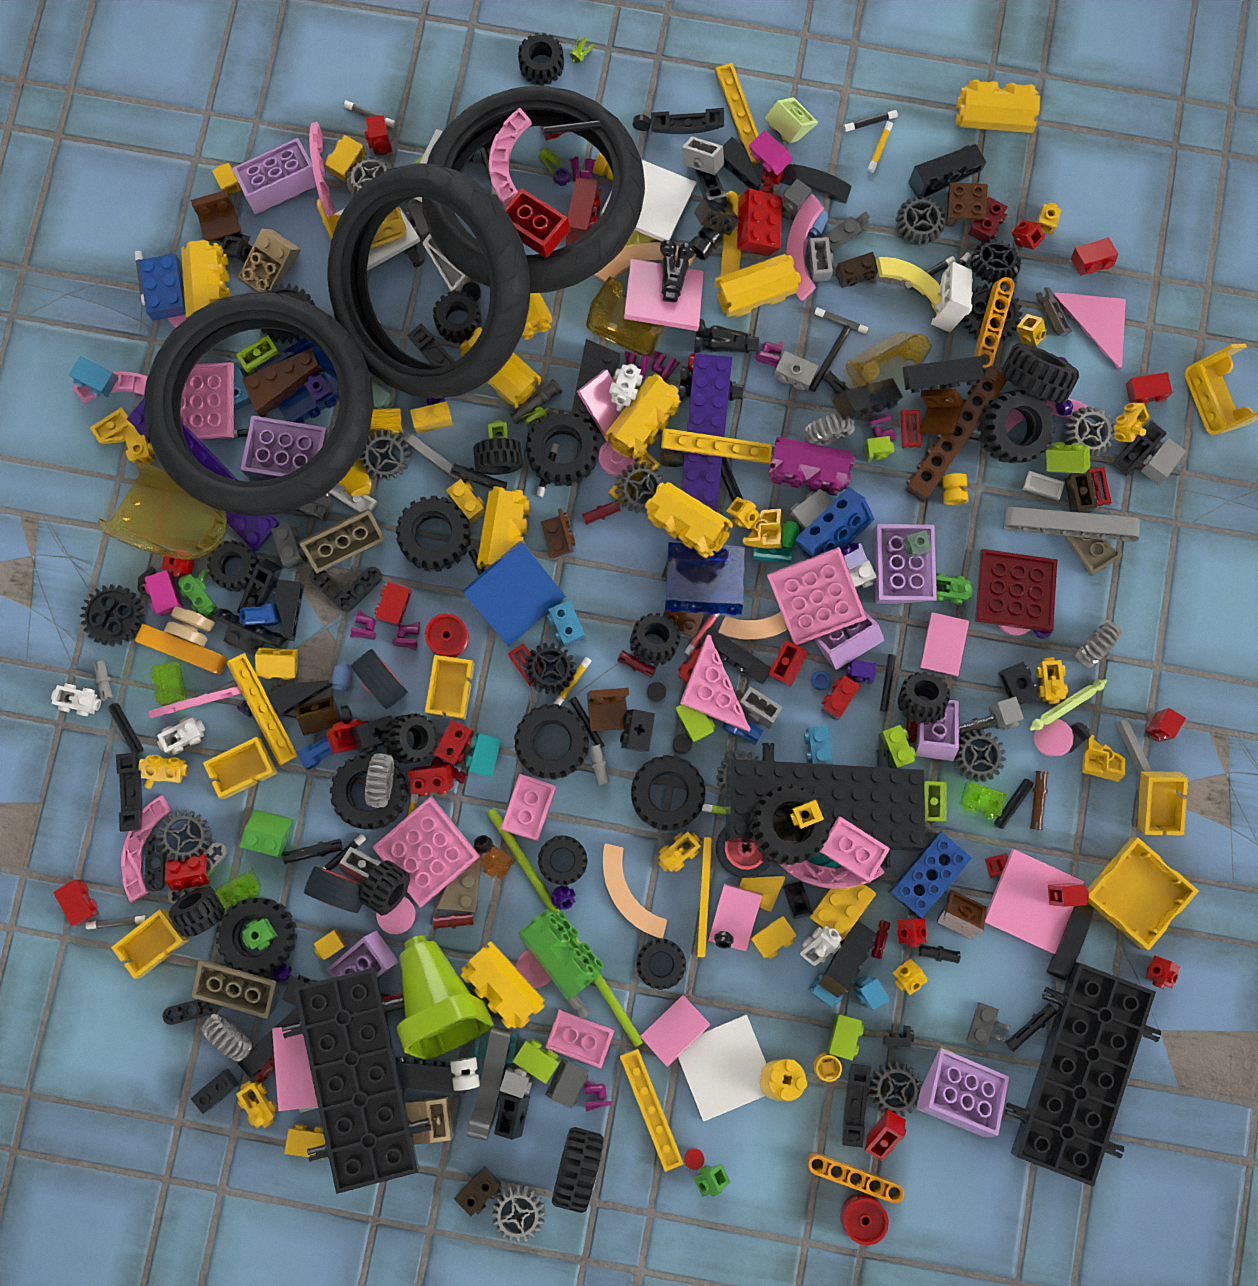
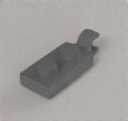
M867 212L862 213L856 220L852 216L822 236L829 237L831 253L862 233L861 227L867 224L870 218Z
M1045 287V297H1043L1041 292L1036 293L1037 299L1043 301L1044 312L1052 322L1053 331L1058 336L1068 335L1073 332L1057 299H1054L1052 290L1049 287Z

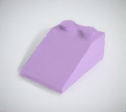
M920 696V699L930 701L928 698ZM949 700L944 715L936 723L932 724L929 722V725H924V723L918 724L915 742L916 756L954 761L959 749V701Z
M375 931L363 937L326 970L331 977H336L376 967L378 978L380 979L393 969L399 961L378 931Z

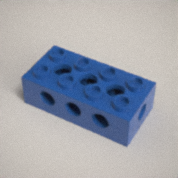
M848 487L795 540L804 557L809 559L838 547L840 549L847 547L875 518L865 497Z
M938 832L888 893L917 918H923L972 857L943 832ZM940 855H943L946 859L944 865L939 863ZM928 870L933 872L932 880H928L926 877ZM915 885H919L921 888V893L918 896L914 893Z

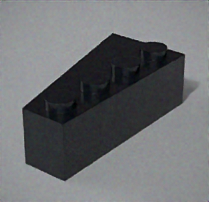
M976 144L967 145L960 150L914 166L908 183L918 199L923 195L926 198L949 187L950 182L957 183L982 171L986 160Z
M588 339L585 341L572 412H575L576 417H579V415L583 416L586 423H591L593 418L577 391L603 370H608L610 376L613 377L620 362V353Z

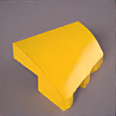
M359 458L347 475L338 483L345 488V491L350 496L369 495L371 489L368 473L365 472L366 467L361 466L364 461Z
M762 510L758 520L751 526L752 531L748 537L743 538V544L758 548H781L782 525L784 523L782 510Z
M1091 734V737L1086 739L1082 773L1119 782L1125 776V758L1119 753L1113 752L1108 745L1102 746L1093 739L1095 736Z

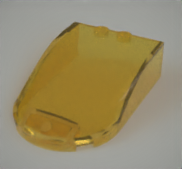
M139 459L135 463L140 474L110 522L101 518L98 520L105 535L147 552L181 560L197 559L211 553L220 545L227 530L225 511L218 510L196 500L180 488L167 472Z

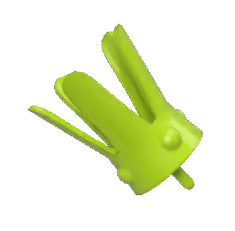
M578 36L575 47L569 54L573 59L572 63L574 61L581 63L584 56L594 47V44H591L582 52L587 37H583L577 46L580 38Z
M548 147L543 150L539 149L538 159L554 175V171L548 161L556 167L562 168V165L556 158L561 161L564 160L553 154Z
M538 406L533 412L522 416L521 418L532 414L523 424L527 425L542 416L544 418L548 417L545 412L548 408L544 410Z

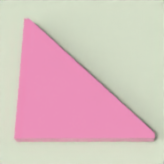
M1055 292L1053 294L1054 299H1057L1072 319L1074 318L1089 338H1092L1107 358H1110L1116 365L1115 367L1121 369L1126 299Z
M707 635L680 704L750 732V726H748L744 712L712 642L711 635Z

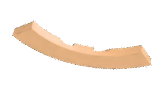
M661 242L642 243L623 249L594 276L610 285L615 278L630 267L631 259L661 262L663 259V255L660 252ZM676 245V254H675V257H674L675 260H677V253H678V248H679V246H677V245ZM694 253V256L688 260L689 267L696 258L697 254Z
M779 612L765 619L748 621L725 616L718 633L738 640H761L777 636L787 631L788 628L782 613Z
M605 843L603 873L608 892L614 904L634 926L652 936L663 939L667 919L652 914L637 902L624 878L622 866L624 848Z

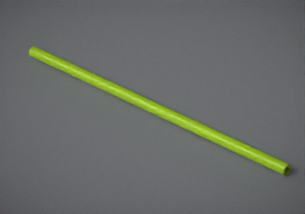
M496 808L487 812L547 909L555 912L560 911L558 906L554 907L550 893L512 833L500 830L503 819ZM600 975L594 980V983L634 1046H639L643 1043L642 1038L604 978Z

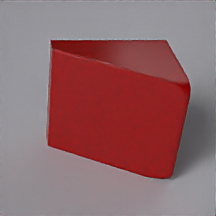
M1007 853L985 859L990 878L1002 875L1008 860Z

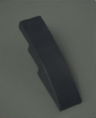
M295 1008L274 1028L300 1022L298 1008ZM272 1030L249 1051L250 1053L237 1063L249 1078L253 1077L274 1055Z

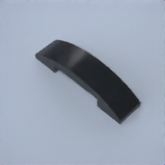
M724 108L705 109L706 112L673 115H670L669 111L651 112V130L665 134H694L716 130L724 127Z
M788 164L784 168L780 183L792 186L796 179H798L812 190L828 194L829 199L845 204L852 187L847 182L831 174L796 164Z
M422 323L407 335L432 365L447 366L455 362Z
M136 752L116 754L117 774H119L120 832L141 829L142 785Z
M1089 905L1074 906L1056 954H1053L1046 973L1066 981L1085 941L1094 907Z
M851 1063L845 1098L842 1145L863 1148L864 1120L872 1066Z

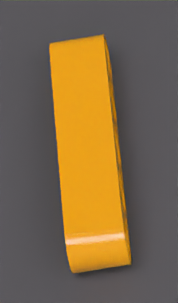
M1009 277L996 281L992 286L973 357H985L986 363L983 365V369L993 364L1014 291V282ZM1001 283L1006 285V292L1001 290ZM996 301L1001 304V310L995 307ZM991 319L996 322L995 328L990 326ZM986 337L991 340L990 347L985 344Z
M145 624L141 625L134 640L139 644L218 675L222 674L228 657Z
M811 1153L807 1158V1166L815 1175L891 1203H899L904 1197L903 1189L895 1181L819 1153ZM820 1159L822 1162L821 1166L813 1168L811 1166L813 1160ZM834 1166H839L841 1169L838 1175L831 1174V1169ZM853 1173H858L860 1176L859 1180L855 1183L850 1182V1176ZM877 1180L879 1182L878 1187L874 1190L870 1189V1182ZM896 1187L898 1193L890 1197L888 1194L889 1190Z

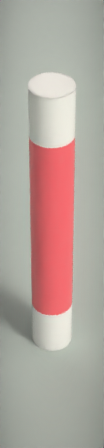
M719 606L715 607L685 649V654L690 656L707 629L713 625L723 611L722 608Z

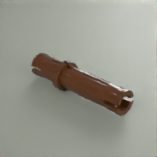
M1035 771V788H1032L1034 798L1030 829H1036L1037 821V830H1043L1045 796L1048 794V789H1046L1048 772L1043 771L1041 779V771Z

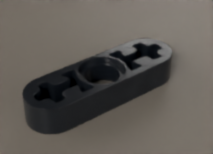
M158 834L148 836L145 841V885L150 891H160L166 884V852L161 853L165 845H156V851H160V854H151V851L155 852V846L151 845V842L155 841ZM154 857L160 859L161 863L158 868L151 866V860ZM151 871H160V874H156V880H160V884H157L156 888L155 885H151V881L155 880V874H151Z
M197 999L166 1008L162 1018L166 1024L174 1025L215 1014L221 1009V1005L216 1004L213 1007V1011L211 1008L203 1009L204 1014H202V1005L209 1004L210 1002ZM191 1004L197 1007V1013L194 1016H190L187 1013V1008ZM171 1010L173 1013L182 1011L183 1014L175 1017L174 1021L168 1017L171 1014Z

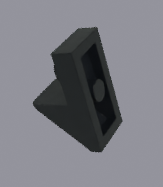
M802 881L783 886L790 915L793 919L813 914Z

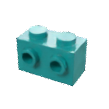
M476 733V737L473 736L470 743L472 748L471 755H467L465 761L466 771L492 777L502 739Z

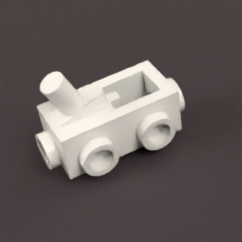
M634 364L622 365L621 369L617 368L614 378L617 381L616 383L612 382L609 393L612 394L611 402L617 403L616 410L619 412L623 411L624 406L629 407L632 400L635 401L638 393L636 387H640L642 383L641 369H638Z
M65 683L64 687L57 685L56 689L52 692V704L57 705V709L69 712L70 709L77 710L76 714L88 717L89 713L94 714L95 710L98 711L101 705L99 695L94 694L95 690L83 688V691L76 690L77 686ZM71 695V696L69 697V700H71V701L67 702V700H66V699H67V696Z
M186 717L179 721L180 724L162 729V733L157 735L159 739L157 743L161 751L176 755L184 750V746L188 744L194 746L200 743V738L204 737L203 731H205L202 721H197L193 717ZM176 737L178 741L172 744V739Z
M827 925L823 929L818 927L812 934L813 938L808 936L802 943L803 949L800 955L814 967L820 962L824 963L830 957V953L835 954L841 947L840 941L842 938L839 936L838 931L833 928L830 929Z

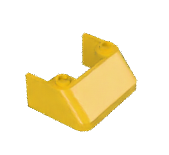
M318 199L317 208L329 237L332 239L341 215L333 214L327 216L321 199ZM399 206L382 222L375 234L371 248L399 239L405 235L406 225Z
M1231 344L1188 366L1185 370V378L1206 431L1211 435L1222 434L1258 421V411L1253 413L1249 407L1235 408L1223 378L1233 368L1231 355L1247 348L1246 344Z

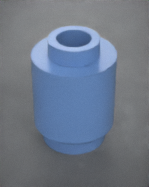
M823 210L819 214L812 228L809 229L808 236L814 238L821 235L828 220L826 211Z
M339 663L338 666H334L331 684H333L332 689L348 691L353 675V669L350 668V664Z

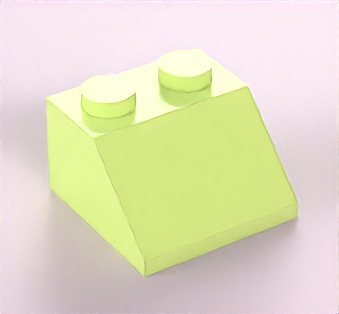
M794 97L778 100L765 117L769 122V126L777 130L781 134V138L788 143L799 141L818 123Z

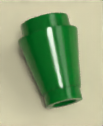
M785 521L784 525H782V549L787 551L793 550L796 542L795 539L800 532L797 522Z

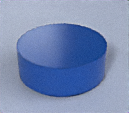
M817 671L811 677V684L816 690H825L831 683V678L825 671Z

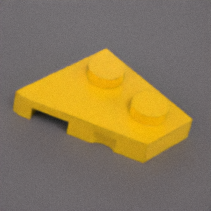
M122 407L90 427L101 445L126 442L127 439L140 436V433L127 420L128 415Z
M785 877L742 878L738 887L762 894L759 908L771 912Z

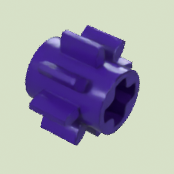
M568 885L558 886L551 893L553 896L551 901L554 907L558 906L559 910L569 909L576 902L574 899L576 894L573 888L569 889Z

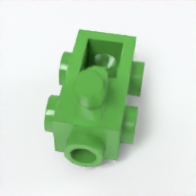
M202 569L197 579L191 574L185 575L178 580V584L181 587L179 591L185 599L189 598L192 601L191 607L193 610L207 618L215 612L214 609L217 608V605L205 591L207 585L203 582L209 573Z
M936 573V585L941 587V591H936L937 602L949 599L951 600L950 603L961 605L962 602H966L968 598H971L973 587L970 585L971 581L965 580V577L962 576L948 578L946 574Z

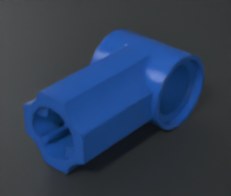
M275 603L240 609L239 618L242 625L262 624L263 626H273L280 623L278 607Z
M748 721V726L751 729L750 732L725 722L722 726L728 733L734 736L738 735L753 745H756L763 733L762 729Z
M325 737L313 745L300 749L296 754L304 768L309 770L318 765L322 759L332 754L328 738Z

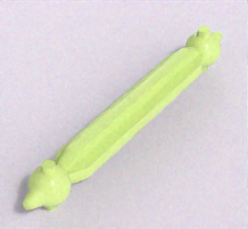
M1098 679L1093 682V685L1084 687L1044 713L1040 719L1033 720L1029 730H1041L1044 725H1049L1095 695L1096 691L1103 690L1107 680Z

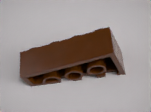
M310 348L249 375L242 380L255 411L260 417H265L270 410L276 409L281 405L282 401L292 397L302 386L305 387L309 376L313 374L318 376L323 373L317 356Z

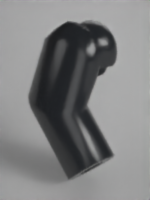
M152 566L138 577L137 588L142 594L147 593L144 584H146L145 577L158 573Z

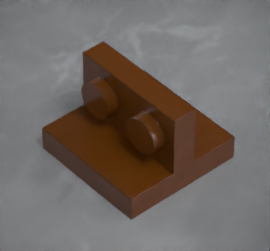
M950 890L947 895L946 905L937 918V923L973 940L976 934L981 935L984 930L987 907Z

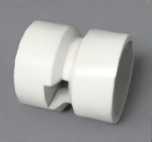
M476 1057L450 1061L451 1073L455 1074V1077L452 1079L454 1091L480 1086L479 1075L475 1073L477 1069ZM468 1069L467 1074H461V1070Z

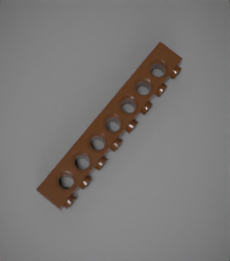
M990 366L987 371L983 369L984 379H981L977 386L972 385L967 392L970 395L967 401L963 399L965 403L955 428L960 433V436L939 434L937 436L939 442L936 445L932 444L926 452L929 454L926 460L922 458L916 467L919 470L917 474H911L907 480L908 487L906 491L922 502L927 500L980 422L979 416L984 414L982 411L983 407L989 404L988 401L992 397H997V394H999L1008 381L994 367ZM982 386H988L990 391H985ZM972 400L978 401L980 406H975ZM962 415H967L970 421L963 420ZM941 445H947L950 451H944ZM931 460H937L939 466H934ZM921 475H927L929 481H923Z

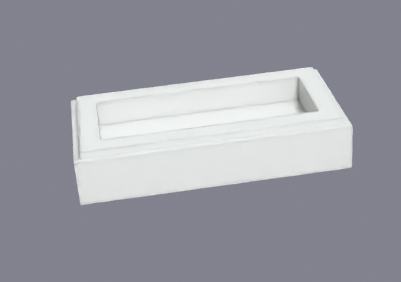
M1028 471L1022 490L1059 501L1065 482Z

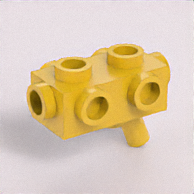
M1144 403L1127 404L1124 407V413L1116 418V424L1113 429L1115 431L1114 437L1117 441L1133 442L1137 435L1144 436L1146 434V429L1143 427L1150 417Z
M1054 657L1044 658L1035 670L1036 677L1040 678L1041 686H1038V696L1042 697L1043 702L1048 701V705L1060 704V700L1066 699L1068 694V688L1064 684L1063 677L1065 676V666L1062 665L1061 660H1055ZM1047 669L1051 670V676H1048Z
M150 755L145 759H140L138 768L141 770V778L147 779L144 786L151 789L155 781L180 783L184 776H187L189 766L185 760L180 758H162L159 755Z
M680 832L674 838L675 843L669 847L667 844L659 851L661 855L658 857L660 859L658 864L665 872L667 870L670 872L674 870L677 873L685 866L684 860L688 857L693 859L700 852L698 850L700 847L698 843L701 840L694 832L691 834L689 832L685 834ZM684 842H688L690 844L689 849L683 848Z
M248 1081L240 1086L241 1091L236 1094L238 1097L237 1103L242 1109L246 1110L249 1123L255 1126L256 1129L260 1126H263L265 1129L274 1123L273 1118L277 1116L276 1111L278 1108L273 1100L269 1101L265 1095L267 1089L264 1084ZM252 1091H254L255 1095L257 1096L255 1099L251 1098L250 1096Z

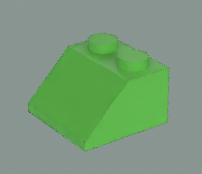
M255 810L245 827L240 847L276 857H283L282 852L285 850L293 819Z

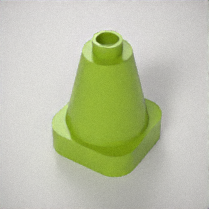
M424 935L415 936L407 940L403 944L405 950L399 956L406 1019L399 1023L396 1028L404 1052L423 1060L433 1059L445 1055L489 1032L494 1024L486 1002L470 994L435 941H427Z

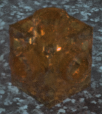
M492 844L479 864L485 868L483 872L494 878V876L503 879L515 859Z

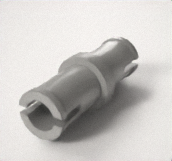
M97 661V664L94 662L92 665L96 676L95 685H98L101 701H107L109 698L113 699L110 687L111 678L107 674L105 661Z
M600 744L588 747L593 763L591 767L595 770L598 785L610 782L605 766L607 763L603 759Z

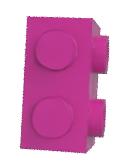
M765 130L749 145L752 151L750 155L756 162L761 161L764 169L767 172L772 171L776 176L793 160L788 150Z
M164 570L145 577L146 584H144L147 594L151 596L150 606L154 613L156 612L160 616L172 613L174 606L183 608L171 572Z

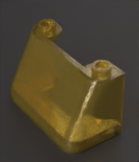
M609 276L591 302L586 321L587 328L592 333L634 353L651 357L668 326L624 319L626 295H623L624 286L619 280Z
M901 331L848 360L845 371L855 388L868 385L878 377L880 373L879 365L897 355L900 356L903 362L912 360L915 364H920L925 361L932 348V344L923 334Z

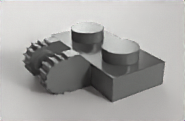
M978 1002L966 1040L987 1048L990 1037L1003 1042L1006 1041V1037L1003 1035L992 1033L994 1025L1004 1030H1009L1010 1026L996 1021L999 1009Z

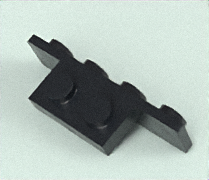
M220 608L212 614V618L228 625L223 642L254 656L259 648H263L265 642L277 648L283 647L288 642V639L283 637L282 634L272 632L263 625H242L239 616L233 614L228 609Z
M712 628L707 629L699 644L703 645L706 636L711 635L712 642L721 661L730 663L738 672L745 673L760 684H764L769 676L771 668L769 665Z

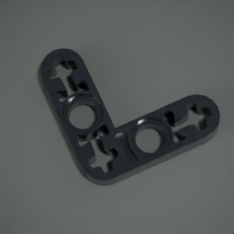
M369 567L345 590L325 570L318 572L320 575L323 573L322 578L327 582L325 585L320 580L315 581L317 579L315 570H312L310 573L312 583L343 612L353 610L382 580L380 570L376 567ZM370 572H377V578L375 580L373 578L368 581L370 586L368 587L362 580L365 579L367 581L370 578ZM359 584L365 588L362 594H356L354 591L355 587ZM331 585H336L338 588L337 593L334 595L328 594L327 591ZM351 592L353 596H355L357 599L354 600L353 598H351L349 600L350 605L348 607H342V600H348L351 597L349 595V593Z

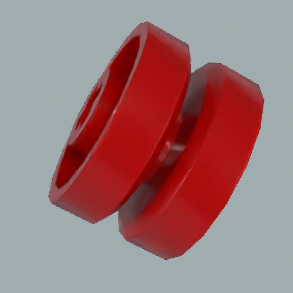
M445 613L435 616L429 621L425 629L426 643L436 655L457 658L468 647L470 640L469 631L463 621L453 614ZM447 633H449L450 637L445 639L444 636H447Z
M860 1193L852 1195L843 1204L840 1214L842 1227L853 1241L860 1245L869 1246L878 1243L884 1238L888 1231L889 1219L887 1212L876 1198L869 1194Z

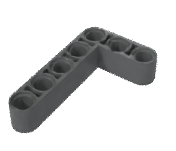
M494 1026L491 1028L476 1105L469 1122L467 1137L485 1141L488 1139L496 1113L512 1030Z

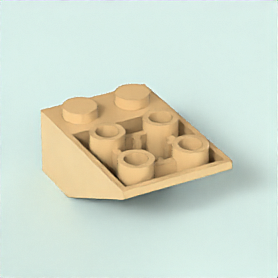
M261 229L238 278L259 293L267 292V289L273 292V286L277 287L289 272L301 249L273 229Z
M449 1096L405 1102L408 1118L411 1122L426 1119L427 1117L430 1119L432 1130L414 1134V1144L442 1142L453 1138Z

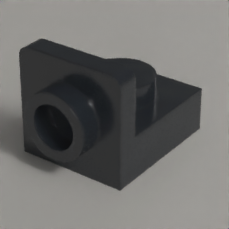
M226 236L222 243L223 254L237 258L242 263H245L252 249V246L242 238Z
M1076 722L1070 726L1073 733V745L1068 751L1069 753H1072L1086 739L1091 737L1089 728L1083 723Z
M904 1025L903 1037H901V1033H889V1036L883 1037V1044L886 1046L911 1047V1042H914V1030H911V1026Z

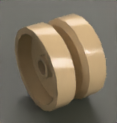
M174 606L171 617L181 623L167 622L164 632L204 647L208 638L206 635L198 632V629L210 632L215 622L194 611Z

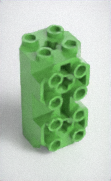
M548 909L535 917L529 926H525L518 932L519 938L568 1001L602 974V961L593 954L587 943L583 942L580 944L577 942L578 931L569 923L562 911L555 912Z

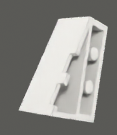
M429 234L422 242L450 291L455 294V291L461 293L464 285L472 279L460 272L447 260Z
M952 262L945 270L938 292L941 295L940 303L935 305V309L938 312L937 316L932 319V325L951 333L963 317L971 312V297L973 294L971 269Z

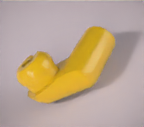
M734 191L726 192L727 202L731 203L732 209L738 217V195Z

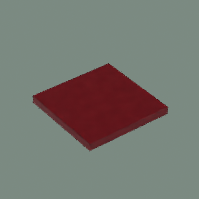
M982 549L980 552L975 622L1052 632L1054 626L1058 559Z

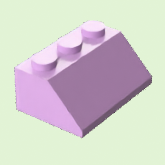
M866 612V620L814 639L826 660L835 670L885 641L879 624Z

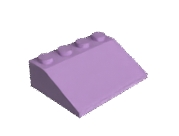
M299 138L232 168L254 214L264 212L274 205L281 204L289 198L296 197L300 193L316 187L312 163Z
M252 416L240 470L245 476L268 480L289 474L307 463L323 447L326 442L327 428Z
M877 524L873 529L874 572L877 576L874 580L875 604L936 601L934 525ZM926 530L932 549L926 554L909 559L903 540L908 535Z
M940 1048L920 1090L916 1109L982 1137L998 1136L1009 1076Z

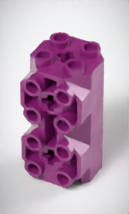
M777 437L768 477L772 478L771 482L774 484L787 483L793 488H801V484H806L810 491L817 492L821 489L827 492L828 495L837 496L838 492H843L850 484L851 473L848 472L853 467L855 455H851L852 452Z

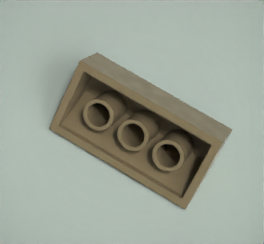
M368 508L300 541L299 544L315 572L318 573L384 541L385 537L373 513Z
M199 960L191 997L268 1019L275 1010L279 988L277 981Z

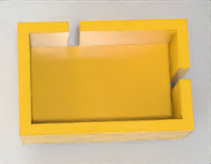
M434 655L425 708L427 715L445 717L446 714L448 718L466 720L471 683L468 680L472 681L475 666L473 660Z
M258 737L203 762L209 778L215 780L212 784L218 798L227 799L258 784L257 780L264 781L278 774L263 740Z
M1141 771L1137 829L1144 835H1163V833L1166 835H1184L1187 799L1182 795H1187V776L1181 772Z
M865 884L850 888H828L813 908V914L807 917L821 928L827 925L830 929H836L842 938V942L877 893Z
M159 909L111 947L121 962L132 959L133 962H127L124 966L134 979L145 976L168 958L171 952L177 951L189 941L187 937L181 936L170 919L167 909Z

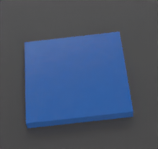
M521 540L462 590L464 595L508 647L548 613L550 608L556 606L566 597Z

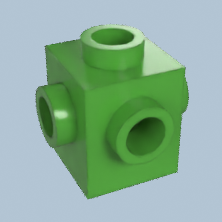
M262 919L259 922L254 920L246 925V930L242 931L244 935L242 939L248 948L251 947V949L258 948L259 951L269 946V941L277 937L268 919Z
M722 1164L713 1167L706 1165L700 1168V1173L693 1178L702 1197L710 1194L714 1197L731 1183Z

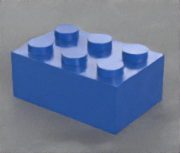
M176 254L138 260L145 308L148 316L154 321L186 315L183 270L181 261Z

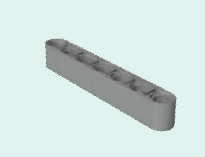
M1009 507L1005 509L1004 529L1016 532L1137 541L1139 540L1140 519L1124 516Z

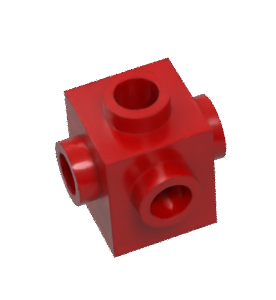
M1022 220L1011 232L1015 239L1014 242L1018 247L1032 250L1045 238L1040 224L1034 221Z
M177 549L176 552L165 550L161 569L171 571L172 576L183 577V574L189 575L194 568L195 557L189 556L188 551Z
M925 918L897 919L899 944L907 943V947H919V943L927 942Z
M1154 955L1151 964L1147 968L1146 978L1153 981V986L1164 989L1166 986L1172 989L1178 980V972L1181 966Z

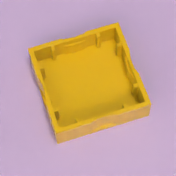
M1135 837L1128 840L1087 888L1089 892L1087 902L1141 950H1150L1167 930L1172 919L1183 911L1199 890L1177 871L1167 866L1160 856L1141 839Z

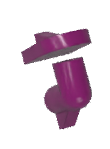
M578 156L569 159L573 170L574 182L576 177L579 178ZM591 158L585 159V170H580V178L591 179L593 177V167L596 160Z
M765 342L761 351L756 352L755 359L758 362L777 368L780 357L769 354V351L781 354L784 342Z
M625 351L626 365H635L637 353ZM642 355L640 366H637L638 369H641L640 375L643 376L642 380L646 376L648 364L652 358L646 355Z
M655 351L651 370L662 375L663 381L666 382L674 369L680 364V361L672 356L667 366L663 367L661 365L666 355Z
M887 412L878 419L866 423L867 427L892 418L889 416V412ZM880 426L872 429L875 438L890 436V440H896L893 427L882 431Z
M358 610L355 616V623L364 624L366 627L365 630L351 627L350 638L361 637L374 640L376 633L373 630L376 620Z
M420 622L399 626L397 638L392 639V644L416 650L418 647L417 640L406 639V634L419 635Z
M587 1080L584 1085L585 1094H597L598 1100L607 1098L606 1086L604 1084H595ZM611 1101L585 1102L586 1112L612 1105Z

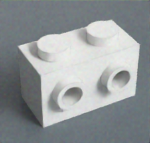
M869 560L849 570L856 589L861 587L865 589L872 586L877 578Z

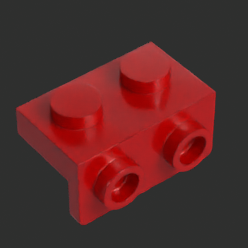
M356 719L345 725L343 722L333 724L332 728L326 732L332 754L358 750L351 731L356 726L368 723V720L361 721Z
M199 854V857L194 855L190 859L185 857V862H181V858H178L176 861L167 860L165 862V882L170 890L180 891L185 888L201 887L202 885L209 884L210 879L207 876L206 855Z

